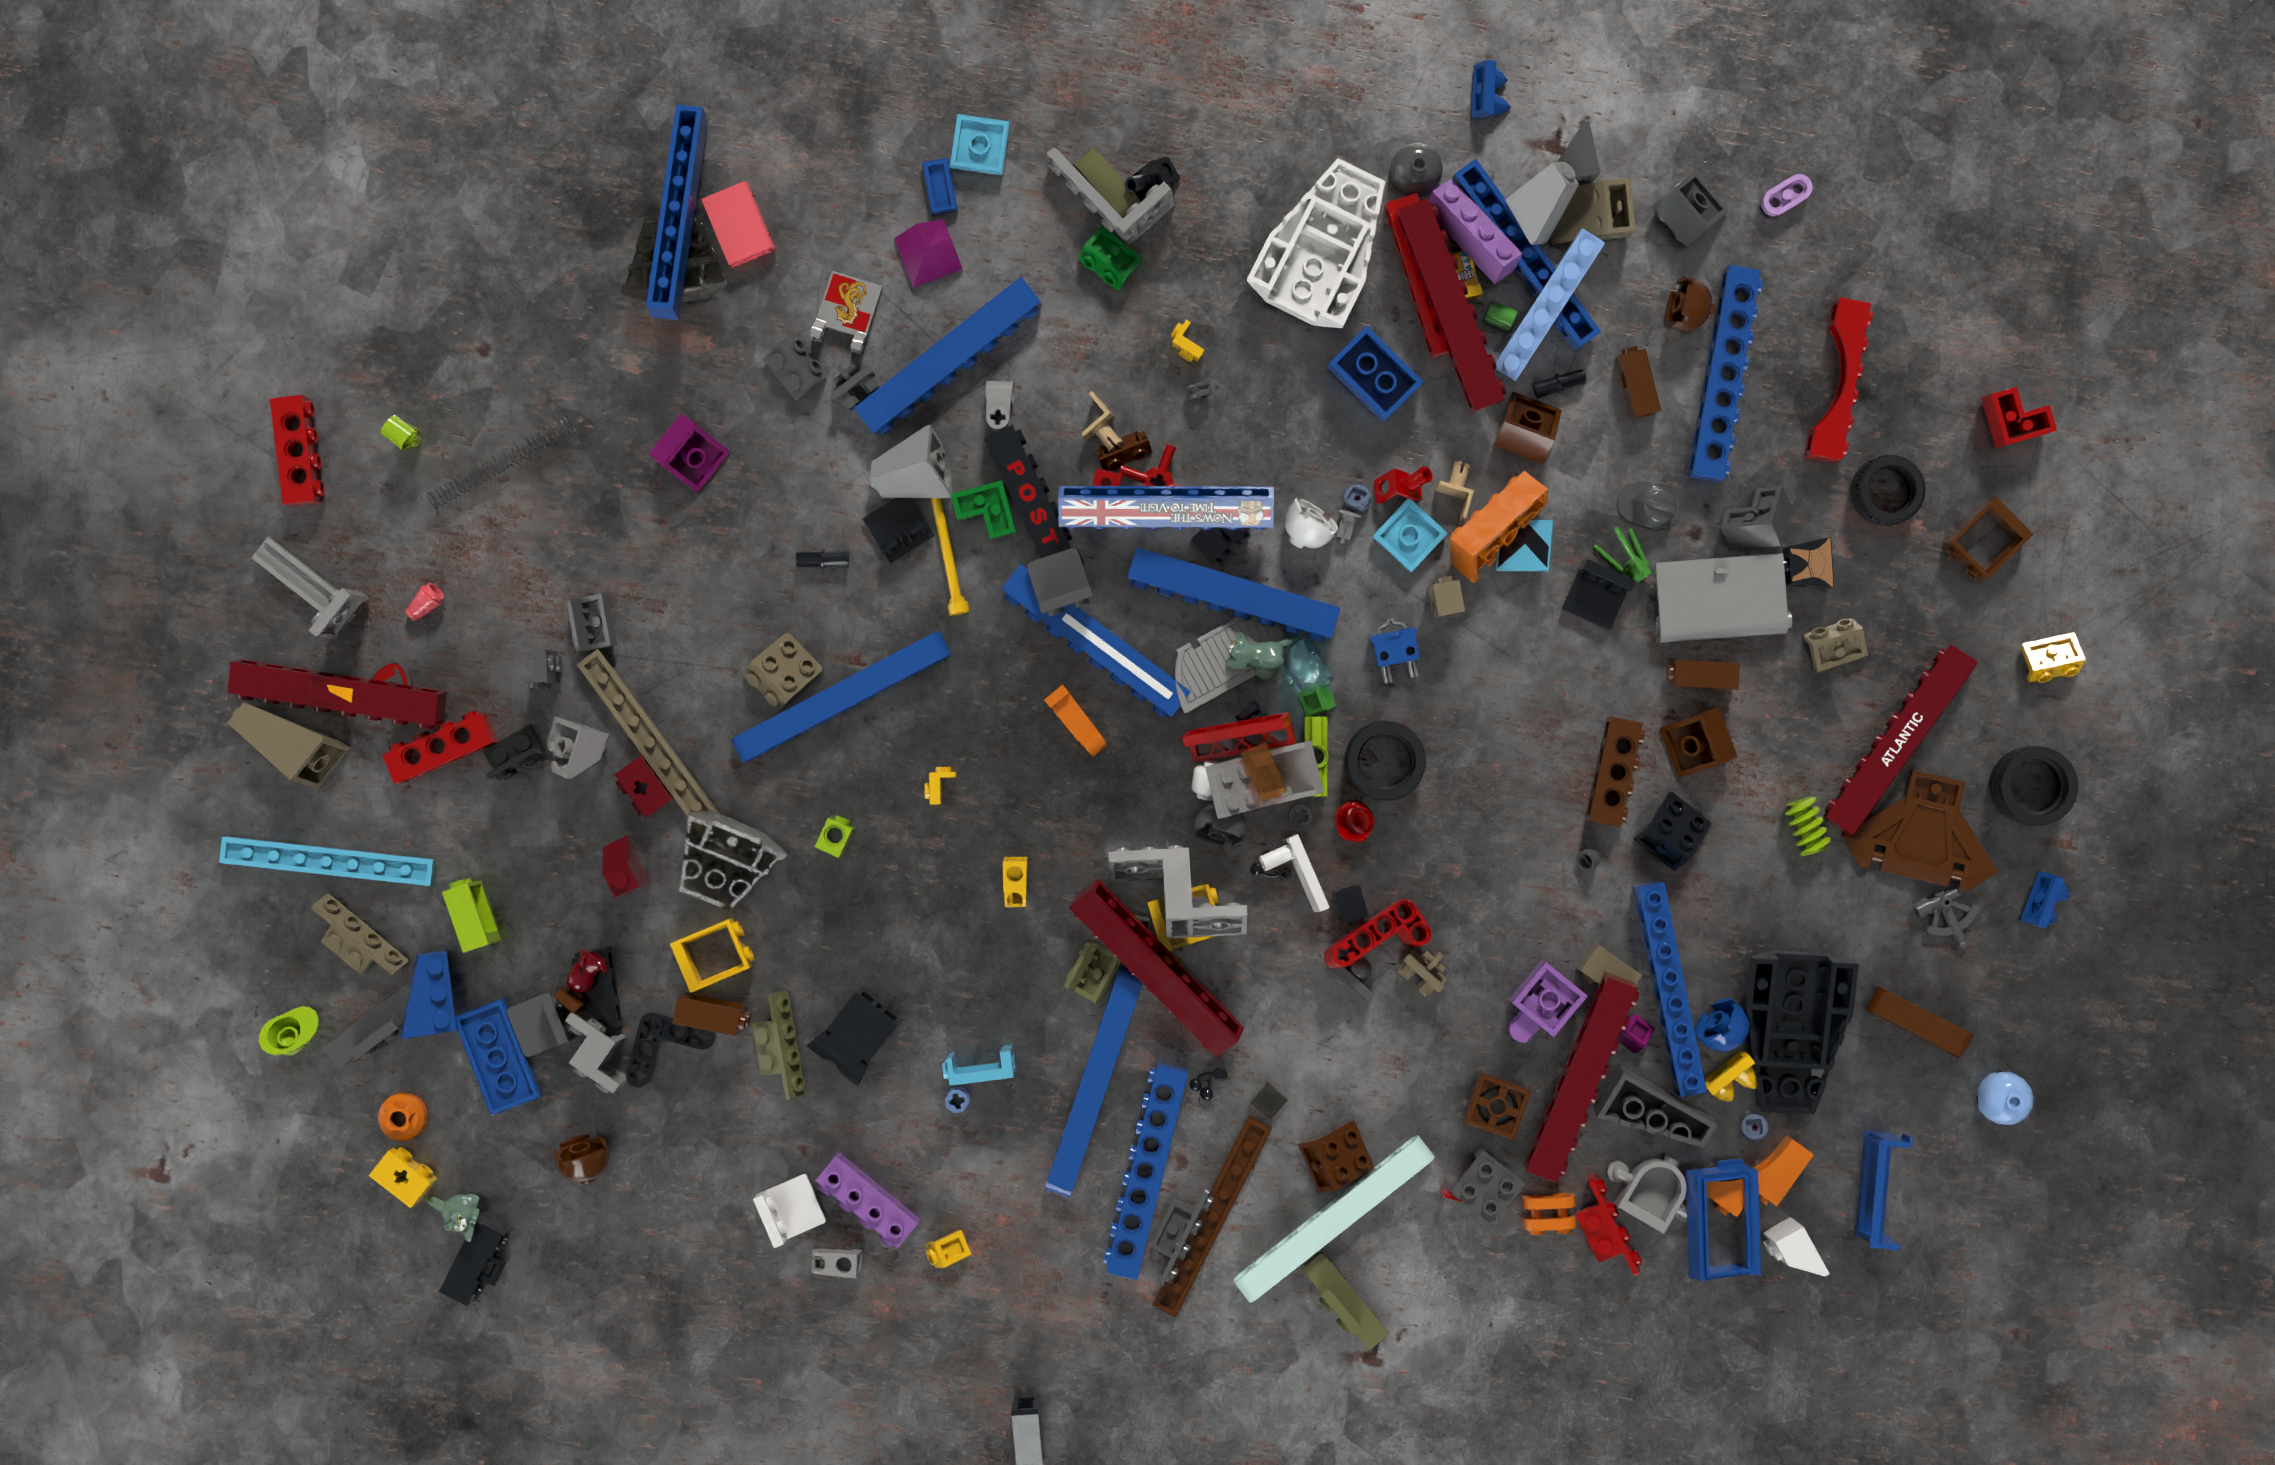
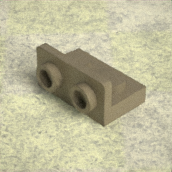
M1842 619L1836 624L1827 627H1817L1811 632L1804 634V640L1810 645L1813 666L1817 672L1868 656L1864 630L1854 619Z

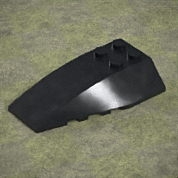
M1770 950L1751 956L1745 1009L1750 1022L1749 1035L1762 1112L1815 1115L1827 1084L1828 1073L1832 1070L1836 1061L1834 1058L1839 1045L1841 1046L1843 1043L1845 1029L1853 1017L1859 970L1858 962L1817 952Z

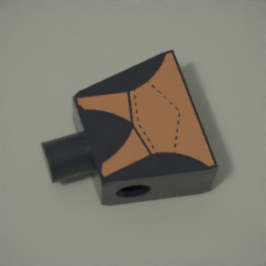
M1831 537L1783 548L1785 583L1787 586L1814 589L1834 588Z

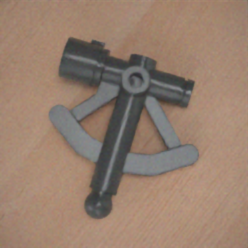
M1958 886L1946 892L1940 890L1934 893V898L1930 900L1922 898L1919 902L1912 905L1913 912L1918 919L1932 914V912L1934 913L1931 926H1927L1925 929L1927 934L1939 936L1952 935L1960 950L1968 948V942L1965 940L1962 930L1973 922L1980 908L1978 905L1973 904L1969 907L1953 901L1963 895V891L1958 889ZM1951 906L1967 911L1964 918L1959 922ZM1941 912L1948 927H1937Z

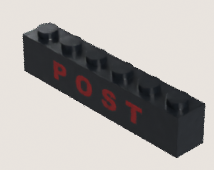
M1013 425L984 438L1040 558L1071 549L1068 541L1073 538L1068 528L1059 527L1057 519L1058 507L1055 501L1050 503L1045 494L1050 490L1044 478L1038 479L1034 469L1038 468V465L1032 453L1027 455L1023 448V445L1027 444L1021 430L1015 431ZM1079 553L1081 562H1082V564H1083L1084 561H1083V559H1082V557H1081V555H1080V553Z

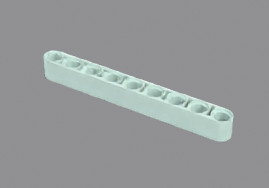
M1419 1135L1412 1137L1376 1165L1373 1170L1362 1176L1235 1277L1233 1282L1250 1303L1257 1300L1427 1166L1434 1159V1154Z

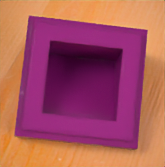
M1633 1013L1629 1017L1625 1031H1620L1617 1041L1631 1052L1638 1053L1645 1048L1655 1028Z

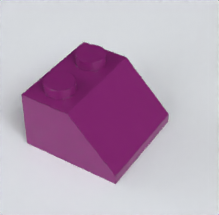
M681 413L649 452V455L698 493L730 451Z

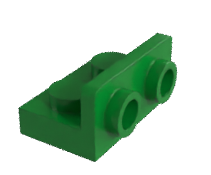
M1101 226L1084 244L1078 259L1086 268L1099 275L1106 284L1114 287L1116 290H1120L1126 279L1141 264L1143 257L1109 232L1104 226Z

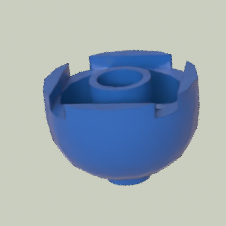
M1723 998L1714 1002L1711 1005L1714 1008L1708 1016H1706L1705 1012L1700 1016L1696 1024V1036L1704 1045L1718 1052H1728L1742 1046L1746 1041L1750 1027L1745 1010L1731 998Z

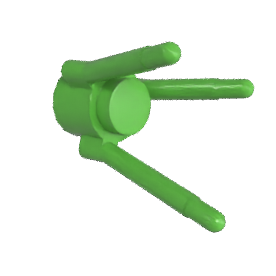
M1618 527L1614 528L1618 539L1631 559L1624 564L1627 569H1624L1598 545L1593 546V549L1626 577L1639 582L1652 573L1648 567L1649 562L1643 554L1633 529H1629L1628 533L1638 556L1634 554Z

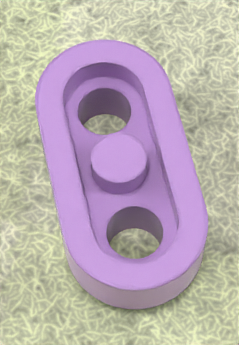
M1796 174L1775 186L1762 197L1761 207L1767 215L1775 217L1798 205L1812 193L1813 185L1811 180L1803 174ZM1794 185L1800 187L1801 192L1799 194L1793 191ZM1771 199H1775L1778 202V207L1771 206Z

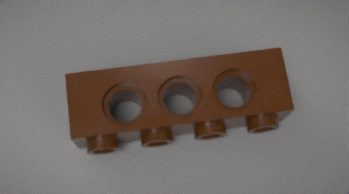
M1612 716L1607 717L1585 820L1621 827V823L1626 822L1628 816V807H1625L1627 796L1631 797L1634 788V781H1631L1632 772L1637 770L1640 756L1636 755L1638 744L1642 745L1645 737V730L1642 729L1643 723ZM1620 739H1624L1628 744V749L1623 754H1620L1616 749V744ZM1614 765H1619L1622 769V776L1617 780L1613 779L1610 774L1611 768ZM1609 791L1615 792L1617 796L1615 804L1611 806L1605 802V795Z

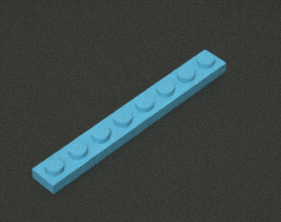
M223 836L219 863L433 886L436 859Z

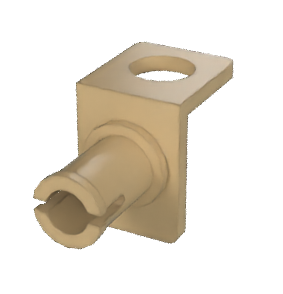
M1091 391L1089 395L1103 410L1104 414L1085 429L1081 435L1088 441L1097 435L1108 451L1113 452L1117 448L1110 440L1118 447L1123 443L1109 426L1110 422L1116 417L1102 400Z
M1455 461L1449 483L1439 481L1435 491L1465 500L1458 524L1462 525L1466 520L1474 490L1464 487L1471 466L1465 463L1460 473L1462 462Z

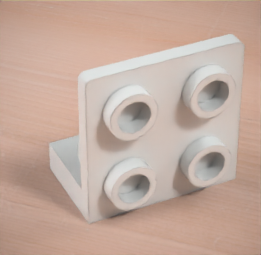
M805 1173L762 1191L753 1198L774 1248L783 1245L787 1239L826 1222L825 1215Z

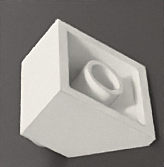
M1791 1217L1763 1232L1766 1241L1763 1243L1771 1256L1774 1255L1777 1261L1782 1260L1790 1267L1821 1276L1830 1274L1805 1228Z

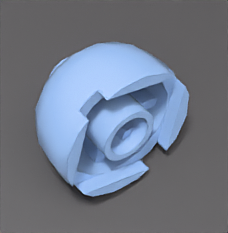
M2012 1072L1991 1073L1981 1081L1977 1089L1979 1110L1987 1119L1997 1124L2013 1125L2019 1123L2030 1114L2033 1108L2034 1096L2031 1087L2023 1078Z

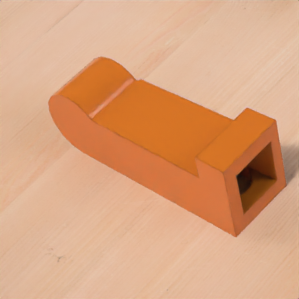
M1063 684L1044 699L1092 757L1108 745Z

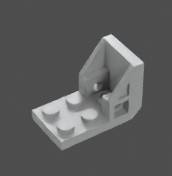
M1311 740L1205 767L1218 819L1324 792Z

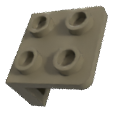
M785 633L753 659L743 674L746 676L749 684L757 688L771 706L781 711L789 704L795 694L821 673L822 666L790 633Z

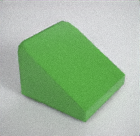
M1327 682L1297 693L1306 717L1336 707Z

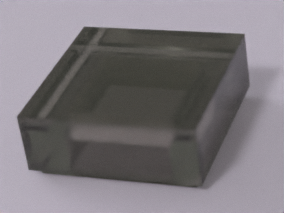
M1267 1082L1250 1103L1271 1120L1288 1099Z

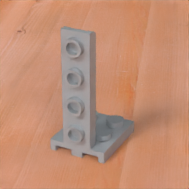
M1052 148L1047 152L1050 161L1048 163L1049 168L1057 176L1062 174L1068 180L1065 183L1075 195L1080 193L1085 198L1083 203L1093 214L1097 211L1103 218L1101 222L1109 232L1115 230L1121 240L1128 246L1134 243L1175 205L1171 188L1163 182L1159 186L1154 185L1146 193V198L1140 204H1133L1127 210L1126 216L1122 218L1058 149Z
M269 536L251 557L320 611L312 619L311 623L313 625L308 630L316 637L337 640L340 636L338 634L347 622L350 623L356 616L355 611L362 602H367L369 599L361 591L345 588L337 590Z

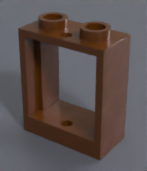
M1997 497L1987 499L1943 544L1948 548L1946 552L1955 561L1960 560L1966 566L1965 571L1971 578L1983 581L1988 580L2034 534ZM1987 513L2012 540L1982 568L1957 542Z
M686 992L677 997L672 1024L737 1036L744 1031L745 1027L748 1028L751 1012L748 1011L749 1004Z

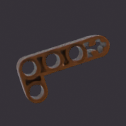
M1879 986L1876 987L1865 1008L1866 1011L1959 1059L1963 1058L1974 1036L1971 1032Z

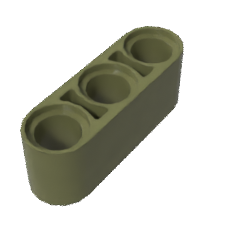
M1094 147L1073 164L1078 172L1122 218L1126 216L1127 210L1133 204L1141 203L1135 194H1130L1126 191L1125 182Z

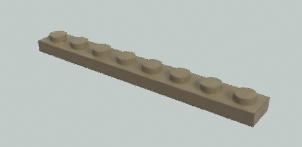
M597 649L577 664L579 669L700 835H705L723 822L724 819L603 652Z

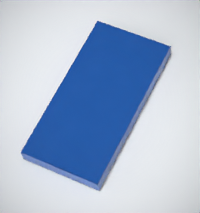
M505 998L455 1016L458 1033L491 1116L542 1096L528 1057L523 1054L507 1015L508 1005Z

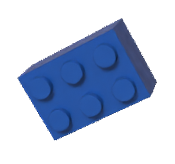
M1368 326L1327 366L1382 423L1423 383Z

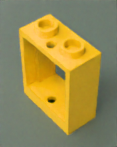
M733 917L670 943L690 993L753 966L751 962L754 960L752 950L749 946L745 947L741 938L744 936L742 926L739 921L735 922ZM727 927L742 964L702 980L687 943Z

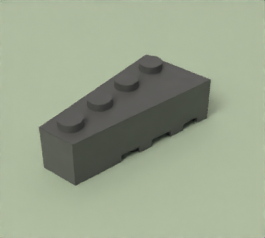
M1621 1065L1594 1109L1598 1119L1610 1120L1623 1126H1631L1652 1134L1657 1133L1668 1136L1671 1139L1703 1148L1717 1127V1123L1712 1116Z

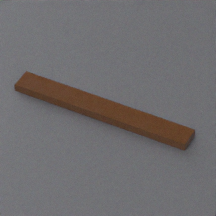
M1249 1115L1247 1116L1211 1187L1214 1189L1212 1197L1215 1200L1210 1210L1203 1212L1200 1218L1203 1224L1196 1236L1192 1234L1188 1242L1191 1245L1190 1251L1184 1260L1180 1258L1176 1267L1179 1269V1273L1174 1282L1160 1287L1152 1306L1174 1317L1177 1316L1272 1127Z

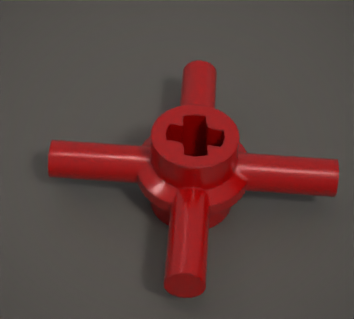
M1166 444L1159 466L1148 470L1146 473L1125 465L1121 466L1119 473L1126 478L1142 483V486H1153L1154 484L1150 483V481L1156 480L1157 477L1162 478V483H1165V486H1179L1174 484L1173 477L1168 471L1176 447Z

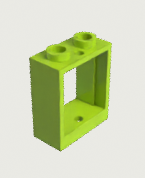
M468 878L448 884L450 889L443 891L442 894L463 953L500 941L501 937L481 880L472 882V879Z

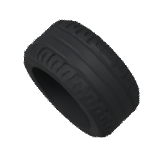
M1883 455L1867 461L1855 473L1850 488L1851 501L1855 510L1866 521L1878 526H1892L1909 520L1921 508L1926 493L1925 481L1921 471L1910 460L1898 455ZM1887 468L1897 472L1906 484L1907 497L1905 503L1900 510L1894 513H1887L1878 509L1870 499L1868 492L1869 481L1872 475L1879 469Z

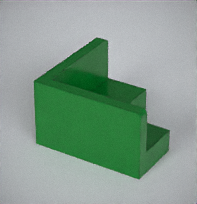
M1002 480L951 494L958 521L984 514L990 539L1017 534Z

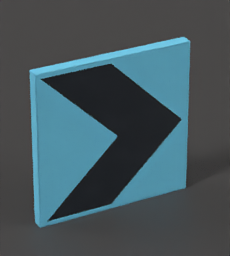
M1531 520L1525 528L1519 526L1518 533L1508 547L1502 545L1499 548L1496 571L1549 572L1554 521Z

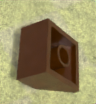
M1513 391L1498 427L1494 446L1523 456L1530 461L1543 464L1555 441L1562 410Z
M1719 707L1697 713L1660 728L1678 778L1722 765L1737 757Z

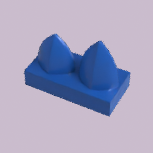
M1487 59L1474 65L1471 118L1482 119L1488 116H1497L1511 108L1504 98L1495 94V89L1503 86L1508 79L1496 67V61Z
M2039 871L2020 920L2045 929L2047 925L2056 922L2058 919L2054 910L2055 903L2071 897L2063 883L2065 879Z

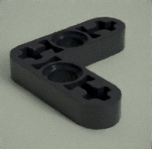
M653 1011L645 1014L639 1022L626 1072L627 1082L635 1088L644 1087L650 1082L661 1040L705 1050L715 1043L716 1032L707 1031V1036L710 1037V1040H707L704 1044H701L700 1038L694 1036L691 1037V1041H687L691 1033V1027L684 1026L685 1034L681 1038H676L672 1035L671 1027L674 1016ZM652 1017L656 1018L655 1022L659 1024V1027L654 1028L651 1036L657 1037L656 1040L650 1037H642V1033L645 1035L649 1033L650 1025L646 1024V1021L651 1020ZM695 1028L692 1033L701 1034L704 1030ZM643 1042L652 1045L653 1053L649 1057H644L639 1052V1046ZM636 1059L641 1062H650L649 1066L647 1064L643 1066L642 1074L646 1075V1078L641 1079L639 1082L636 1081L637 1078L633 1075V1072L639 1070L641 1064L635 1063Z

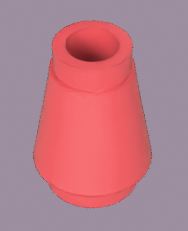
M428 583L426 586L422 585L405 612L412 620L418 621L440 606L445 596L432 583Z

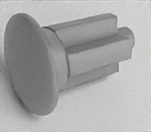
M1338 510L1342 515L1336 535L1340 537L1339 542L1345 544L1346 539L1350 540L1356 518H1361V516L1352 511Z

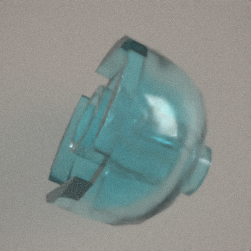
M1307 638L1296 642L1289 648L1284 658V667L1287 672L1283 675L1290 686L1296 685L1303 691L1314 692L1328 686L1334 678L1327 662L1323 663L1318 656L1321 654L1319 650Z

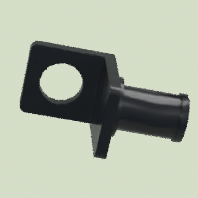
M1163 157L1150 161L1130 176L1129 179L1127 178L1124 184L1128 193H1136L1138 199L1143 201L1146 198V193L1154 185L1159 186L1163 182L1166 184L1177 182L1180 180V176L1169 157ZM1162 165L1168 168L1170 177L1164 173Z

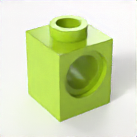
M836 815L835 819L829 817L815 847L837 858L842 857L855 829L849 826L851 821L839 815ZM834 827L839 828L843 834L842 840L838 843L833 842L829 837V832Z

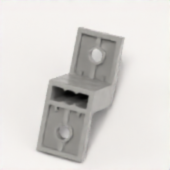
M1174 845L1167 849L1144 847L1141 850L1130 851L1127 848H1119L1113 852H1108L1110 882L1163 879L1167 938L1247 934V905L1228 903L1225 906L1217 907L1211 904H1202L1198 908L1192 907L1189 848Z

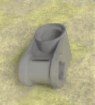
M986 382V421L994 432H999L1011 426L1014 382ZM998 414H1002V417L1005 419L1001 420L1000 425H996L993 420L997 418Z

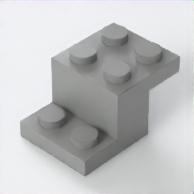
M585 1008L575 1013L571 1012L565 1022L570 1024L569 1029L579 1036L586 1035L587 1037L569 1064L574 1066L573 1071L583 1078L588 1076L596 1082L595 1086L601 1091L615 1093L624 1087L627 1079L625 1074L608 1062L625 1039V1036Z

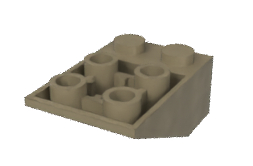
M1630 178L1604 180L1579 185L1550 236L1551 245L1572 243L1581 228L1600 240L1630 237L1636 231Z

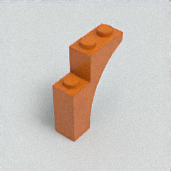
M1786 1135L1774 1152L1760 1164L1753 1167L1758 1170L1759 1201L1766 1206L1769 1202L1778 1206L1814 1154ZM1743 1178L1706 1182L1707 1197L1716 1202L1713 1207L1725 1216L1730 1212L1737 1217L1744 1208Z

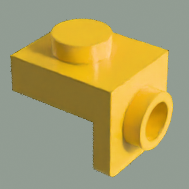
M1186 320L1183 325L1178 323L1171 334V337L1174 338L1172 346L1180 350L1178 355L1185 360L1192 362L1194 359L1199 362L1205 350L1184 337L1191 322Z
M935 767V772H929V783H925V799H930V805L942 804V778L958 777L957 772H951V767Z

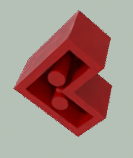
M2017 387L1981 398L1995 449L2057 431L2050 405L2024 412Z

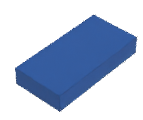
M948 158L922 162L932 216L958 212Z

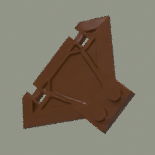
M1910 770L1903 798L1865 820L1852 838L1845 833L1841 835L1860 867L1869 868L1871 861L1879 862V871L1947 887L1950 879L1959 881L1958 889L1964 891L1971 890L1998 873L1959 810L1966 782ZM1876 844L1884 846L1883 853L1874 851ZM1954 862L1963 864L1961 871L1953 869Z

